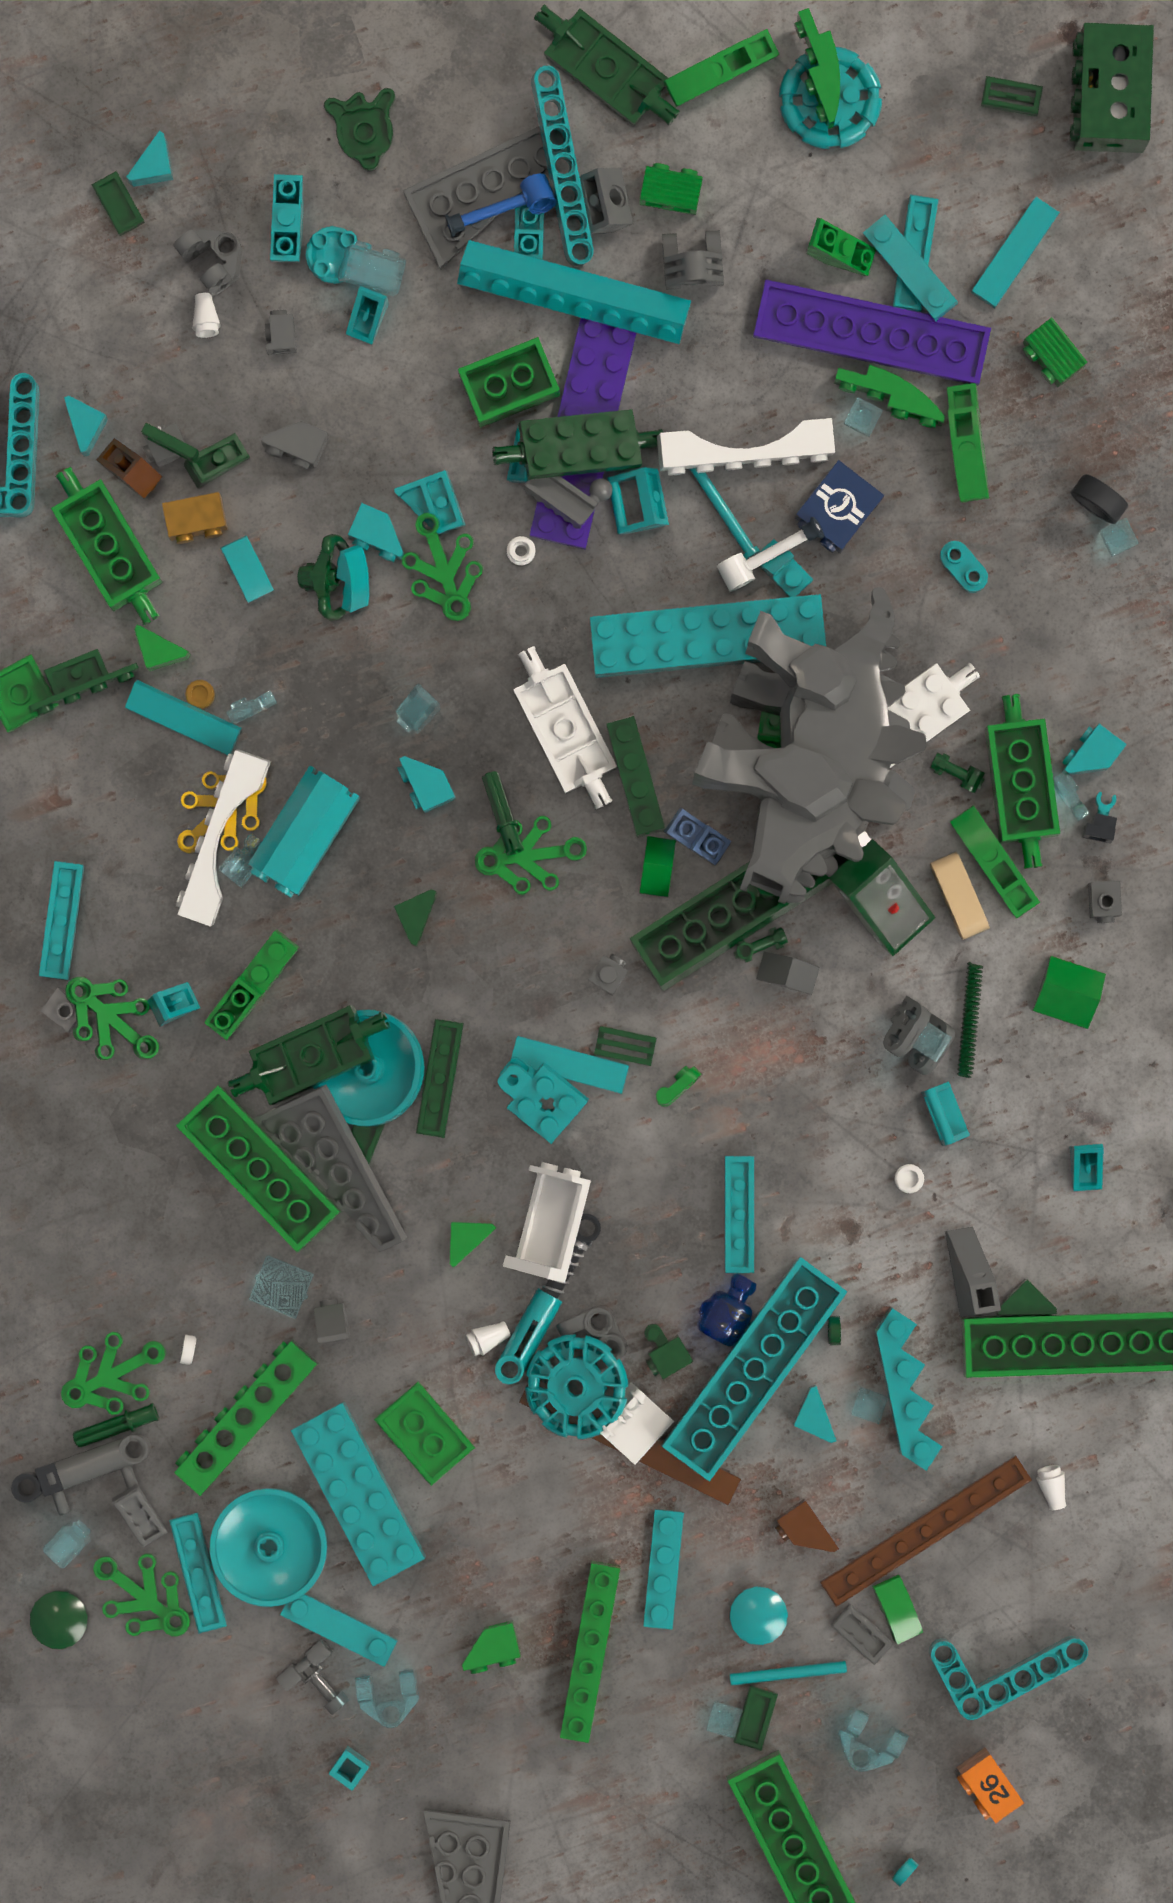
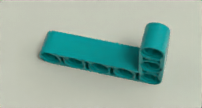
M27 373L15 375L10 384L5 487H0V517H27L32 513L35 504L40 390L35 379ZM23 382L32 383L31 391L25 395L19 394V385ZM23 410L30 411L31 417L26 423L17 422L16 418L19 412ZM20 439L29 440V447L24 452H18L15 449V445ZM18 468H27L28 475L24 480L18 481L14 479V473ZM18 496H24L27 499L25 507L19 510L14 509V499Z
M1068 1636L977 1685L974 1684L956 1648L949 1640L940 1638L932 1642L929 1647V1655L959 1713L967 1720H975L1082 1664L1088 1657V1648L1080 1638ZM1072 1643H1078L1081 1646V1653L1075 1658L1068 1657L1066 1653L1067 1647ZM943 1645L948 1646L951 1650L949 1658L943 1661L936 1659V1649ZM1053 1657L1055 1659V1667L1048 1672L1041 1670L1040 1664L1042 1659ZM1021 1670L1029 1672L1030 1675L1029 1681L1024 1685H1018L1014 1680L1016 1673ZM953 1672L964 1674V1681L960 1686L956 1687L949 1684V1677ZM992 1685H1002L1004 1693L1000 1698L992 1699L989 1697L988 1693ZM968 1698H975L978 1701L977 1709L971 1713L965 1712L963 1710L964 1701Z

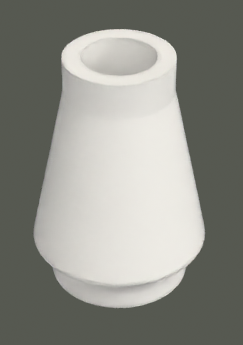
M196 294L192 329L197 337H214L219 334L218 329L221 327L212 300V294Z
M502 1321L498 1324L471 1329V1333L465 1335L473 1355L481 1354L484 1356L505 1339L510 1338L511 1334L506 1323Z
M1049 1465L1038 1469L1036 1480L1045 1496L1049 1510L1065 1508L1067 1506L1065 1501V1472L1061 1471L1060 1465Z

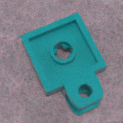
M513 1057L500 1071V1076L497 1080L500 1088L513 1098L506 1108L550 1144L554 1142L589 1100L588 1097L546 1063H543L535 1072V1069L525 1061ZM550 1097L553 1098L552 1105L554 1108L543 1109L540 1099L544 1098L547 1100Z

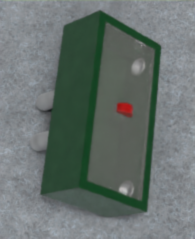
M871 839L862 847L864 852L862 860L859 862L848 860L829 879L871 936L889 954L894 956L936 917L893 857L876 841Z

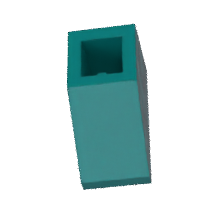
M361 503L348 533L349 539L353 540L352 545H360L365 551H368L369 547L379 551V557L390 562H394L395 559L402 561L404 553L389 515Z
M1098 724L1094 729L1089 726L1079 739L1083 744L1076 752L1072 749L1062 761L1066 766L1062 773L1067 776L1107 770L1127 744L1101 724Z
M405 756L399 758L402 765L397 767L403 782L410 781L414 792L409 795L416 809L422 807L424 813H427L456 799L443 770Z

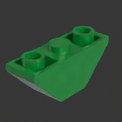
M822 218L816 219L807 250L809 256L824 264L863 276L869 275L876 252L874 247Z

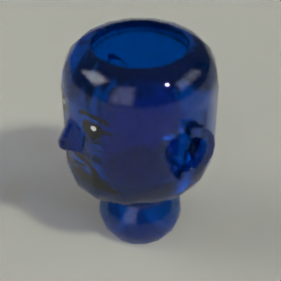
M738 1273L734 1274L730 1279V1288L727 1293L721 1290L716 1291L710 1296L709 1300H705L699 1308L700 1316L697 1321L698 1330L725 1346H734L750 1324L753 1311L746 1304L749 1296L755 1293L757 1283Z

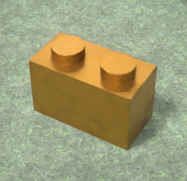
M219 492L162 503L168 536L171 541L176 540L177 544L194 541L193 537L205 535V538L218 537L222 535V531L228 530L222 498Z

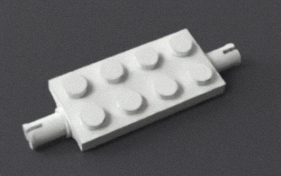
M535 646L530 647L527 651L532 659L531 661L525 650L518 654L529 675L528 682L513 689L565 794L580 786L586 787L595 805V809L603 807V804L598 795H601L605 805L612 802L601 780L602 775L616 769L617 765L566 665L563 664L549 671L548 668H544L535 650Z
M969 662L964 668L949 678L944 674L939 665L935 663L904 685L906 691L904 696L888 707V710L907 719L910 723V729L924 733L927 742L970 711L960 697V691L979 679L980 675L977 671H974L966 677L967 674L975 669Z

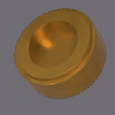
M195 680L187 686L185 696L189 704L199 709H206L213 703L215 692L207 681Z

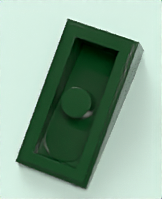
M236 433L199 451L200 455L195 463L185 460L184 467L196 487L200 488L248 460L250 456Z

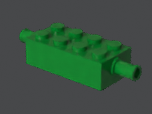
M72 467L64 469L69 481H67L62 472H59L55 477L59 480L68 498L51 509L107 604L114 612L124 605L132 603L143 625L151 622L146 611L149 612L153 620L157 619L160 615L146 594L151 589L162 584L163 581L104 482L100 479L83 489Z
M1013 694L1011 698L1010 695H1005L1001 697L1003 700L1005 722L1003 724L989 725L985 728L999 843L1018 841V843L1022 844L1024 869L1033 867L1031 856L1033 857L1034 868L1043 866L1041 863L1039 841H1041V838L1055 837L1060 834L1046 720L1044 718L1026 721L1022 718L1020 694Z

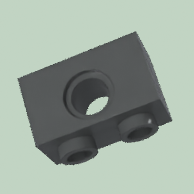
M596 168L579 176L590 233H614L633 225L621 168Z

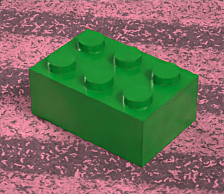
M539 337L458 369L460 380L480 428L560 396L559 386Z

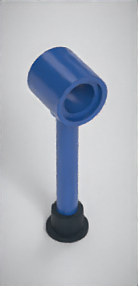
M538 173L525 178L520 184L522 194L463 215L457 213L448 216L446 214L445 219L452 237L455 236L456 232L465 230L467 225L523 205H527L532 214L548 212L556 205L557 201L547 176Z

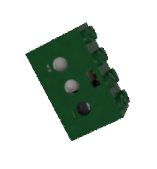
M1084 23L1081 32L1076 33V39L1073 40L1072 55L1077 57V60L1075 61V67L1072 68L1071 78L1072 85H1076L1074 96L1071 97V113H1075L1073 124L1070 125V142H1075L1074 151L1143 153L1150 141L1154 25ZM1091 72H1093V78H1092V76H1090V78H1089V74H1090Z

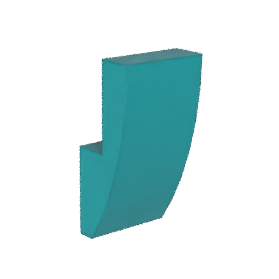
M527 205L515 208L514 252L543 259L544 213L532 214Z
M246 535L220 547L231 573L235 576L242 594L248 603L274 590Z
M356 545L340 551L337 560L336 578L345 582L342 592V609L349 612L368 606L369 603L367 561L363 547Z

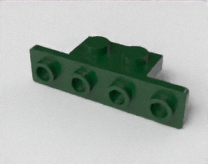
M95 649L45 669L44 673L54 696L28 706L30 714L37 712L38 716L53 711L54 704L64 701L65 705L74 703L81 699L80 694L91 690L92 694L101 692L108 688L107 683L118 680L119 683L126 682L135 677L134 672L138 671L139 667L137 663H134L108 674L99 650Z

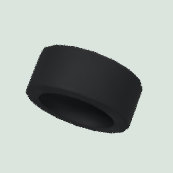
M1083 474L1071 491V495L1079 504L1095 516L1111 524H1116L1128 507V503L1120 494L1104 482L1088 474Z

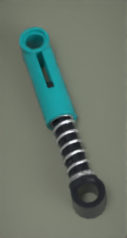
M582 1214L581 1221L591 1220L595 1225V1231L587 1237L582 1236L578 1231L565 1283L547 1279L546 1285L542 1286L543 1290L536 1289L496 1363L495 1374L502 1383L514 1384L524 1375L563 1301L559 1300V1296L561 1293H565L564 1287L569 1284V1277L574 1275L573 1270L575 1266H579L578 1261L580 1257H584L583 1252L587 1251L589 1246H592L594 1240L600 1234V1222L594 1215ZM530 1330L533 1333L520 1357L514 1355L526 1332ZM507 1361H512L517 1364L518 1373L514 1377H506L502 1373V1365Z

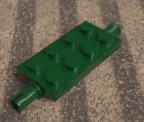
M545 4L540 8L542 11L536 13L534 20L551 31L554 40L544 52V56L633 126L649 110L665 121L667 125L672 124L673 118L676 119L680 110L661 97V92L666 87L663 81L668 79L667 76L582 9H579L571 19L563 20Z
M633 409L524 420L518 424L520 442L512 446L493 447L492 457H496V459H493L495 466L517 462L520 465H524L528 480L640 468L642 465L640 449L658 448L657 436L663 433V430L638 432L635 426Z
M349 1005L249 1051L253 1061L250 1072L229 1080L228 1086L234 1087L230 1091L236 1098L243 1093L258 1088L265 1093L269 1105H275L375 1060L368 1037L389 1029V1022L385 1023V1020L388 1018L382 1011L377 1015L360 1021L355 1006Z

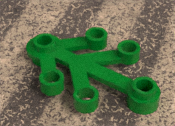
M423 513L417 518L415 526L419 534L426 536L436 567L421 560L415 552L404 554L402 565L406 569H415L441 582L446 594L430 588L428 582L424 579L414 581L411 585V591L417 597H425L441 605L443 613L448 619L453 621L463 620L470 613L471 603L468 595L476 578L483 574V565L479 561H471L466 565V576L458 591L454 577L466 552L473 547L474 538L468 533L459 535L456 539V548L449 562H447L437 533L440 521L433 513ZM429 518L433 521L432 529L424 527L423 522L425 519ZM462 537H467L470 540L469 547L461 546L460 539ZM408 555L415 557L416 563L414 566H409L406 563ZM472 564L477 565L480 569L477 575L470 573L469 568ZM417 583L424 584V593L416 591L415 586ZM453 601H459L462 604L460 611L452 609Z
M539 816L534 822V827L522 842L524 847L522 852L518 853L516 849V854L510 856L503 853L505 846L502 837H500L493 847H484L478 851L475 856V866L483 875H499L513 886L517 894L525 895L531 888L529 880L525 877L519 878L505 866L517 863L542 882L544 889L554 891L559 886L557 875L546 872L533 861L560 857L579 861L585 857L587 846L581 838L572 837L566 841L565 845L532 849L540 837L551 829L550 819L546 816ZM546 820L548 828L546 830L538 829V821ZM517 821L520 827V830L518 832L520 836L523 832L522 824L519 821ZM573 844L581 847V852L578 855H573L570 852V847ZM487 856H492L495 859V863L491 867H487L484 864V859ZM554 877L556 885L554 887H547L545 885L546 878ZM519 881L527 883L528 886L525 891H519L516 888Z
M75 977L67 983L65 995L67 1000L75 1005L77 1026L73 1030V1036L77 1041H87L93 1035V1030L88 1025V1006L96 1013L99 1044L95 1048V1055L98 1059L108 1060L113 1057L115 1052L111 1044L109 1025L133 1045V1051L138 1058L149 1059L157 1054L159 1044L154 1037L150 1035L140 1036L117 1016L130 1013L136 1016L145 1015L150 1008L146 999L138 998L132 1002L103 1004L95 996L111 994L113 997L124 996L128 991L127 983L122 979H117L111 983L92 984L85 977ZM116 983L122 986L121 993L115 992L114 985ZM77 986L81 987L83 990V994L81 997H78L75 994V988ZM137 1002L143 1004L144 1009L142 1012L137 1011ZM81 1027L85 1028L87 1031V1035L85 1038H82L79 1035V1029ZM142 1042L146 1043L148 1046V1050L146 1053H143L140 1050V1045ZM102 1046H106L109 1050V1054L106 1057L101 1054Z
M111 1332L105 1337L106 1349L98 1374L88 1381L86 1380L91 1362L97 1358V1350L90 1345L82 1347L79 1351L80 1363L75 1378L66 1382L62 1388L61 1397L63 1402L71 1408H80L88 1403L106 1409L111 1415L120 1414L124 1409L122 1399L118 1397L109 1399L92 1393L102 1386L131 1395L136 1401L146 1400L150 1395V1389L147 1385L142 1383L136 1385L117 1378L146 1363L155 1365L162 1362L166 1356L164 1345L158 1341L148 1342L144 1345L142 1353L112 1368L117 1350L123 1344V1337L118 1332ZM116 1335L119 1338L117 1346L110 1345V1336ZM151 1347L156 1348L159 1352L155 1359L150 1358L148 1355V1350ZM85 1349L93 1351L92 1359L87 1360L83 1357ZM138 1387H143L146 1390L144 1398L137 1397L136 1389ZM73 1388L80 1390L81 1396L79 1399L71 1397L70 1392ZM114 1400L120 1403V1409L116 1412L110 1409V1403Z
M150 1553L143 1554L138 1560L139 1568L143 1574L144 1589L118 1570V1564L114 1558L103 1556L95 1562L93 1570L98 1579L104 1581L111 1579L137 1599L124 1602L108 1600L103 1605V1614L108 1618H114L118 1614L151 1610L160 1618L144 1621L136 1617L131 1618L126 1623V1632L131 1636H137L141 1632L163 1629L170 1636H180L188 1630L190 1617L184 1609L179 1607L177 1585L180 1581L179 1575L174 1571H168L161 1578V1583L166 1588V1607L158 1601L154 1573L157 1561L155 1556ZM144 1557L152 1559L153 1564L150 1568L143 1566L142 1560ZM104 1562L111 1565L112 1570L110 1573L102 1571L101 1565ZM167 1575L175 1577L176 1582L174 1585L166 1584L165 1578ZM108 1604H114L117 1607L115 1614L107 1612L106 1607ZM178 1616L181 1619L180 1626H173L170 1623L171 1617ZM131 1622L139 1623L140 1630L138 1632L130 1630L129 1625Z

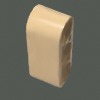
M954 852L931 862L932 873L962 940L990 929L987 918L958 853Z

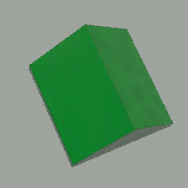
M1050 956L1033 1011L1088 1029L1101 999L1106 974Z

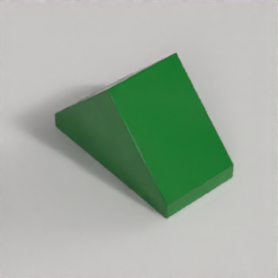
M138 624L136 625L134 630L148 671L189 659L191 655L189 651Z
M647 836L639 894L668 897L676 840Z
M451 1222V1266L454 1268L497 1227L493 1223Z

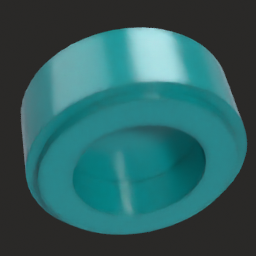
M908 1858L893 1875L892 1880L900 1887L919 1864L912 1858Z

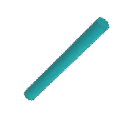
M846 1661L732 1673L730 1674L731 1685L847 1673Z

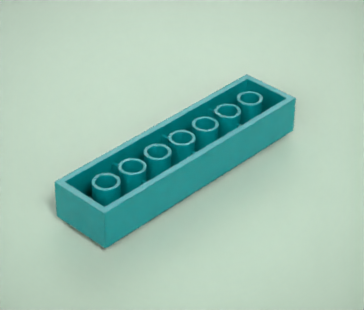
M821 594L590 617L595 678L744 664L745 661L749 663L761 662L757 658L745 654L760 611L771 614L784 635L810 646L814 644L826 646Z
M798 1257L661 1446L710 1482L848 1291L802 1257Z

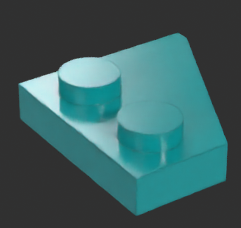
M444 470L394 489L395 493L418 516L430 512L438 517L440 521V527L437 531L438 535L466 526L448 471ZM429 518L425 519L424 521L432 529L433 521Z

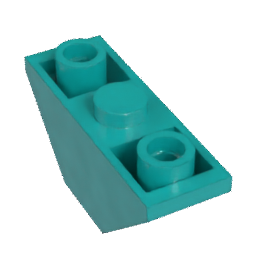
M274 174L270 261H300L304 215L303 175Z

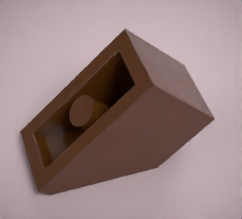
M115 438L96 459L103 467L142 498H145L153 491L159 480L163 477L142 457Z
M805 1499L776 1518L779 1525L775 1529L784 1542L790 1539L793 1545L830 1552L839 1550Z

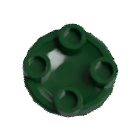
M53 1591L44 1594L35 1602L30 1612V1627L33 1635L41 1644L51 1649H65L73 1646L83 1637L87 1628L88 1615L86 1606L76 1596L65 1591Z

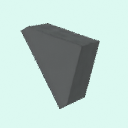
M764 951L756 980L812 995L820 967L792 957Z

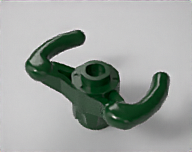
M330 534L323 538L322 550L316 563H307L306 566H301L297 574L299 587L307 592H316L318 611L324 618L330 621L339 620L346 614V610L342 609V607L332 610L330 603V592L335 591L341 583V580L336 578L337 566L332 563L334 547L336 546L339 551L350 548L347 542L340 535Z

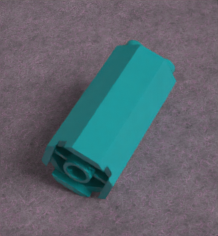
M309 766L248 863L252 867L250 873L266 883L269 878L277 883L275 888L290 898L294 894L298 896L301 894L360 799V796L356 793H353L350 797L351 792L348 791L347 787L325 773L318 771L314 775L316 769L312 766Z

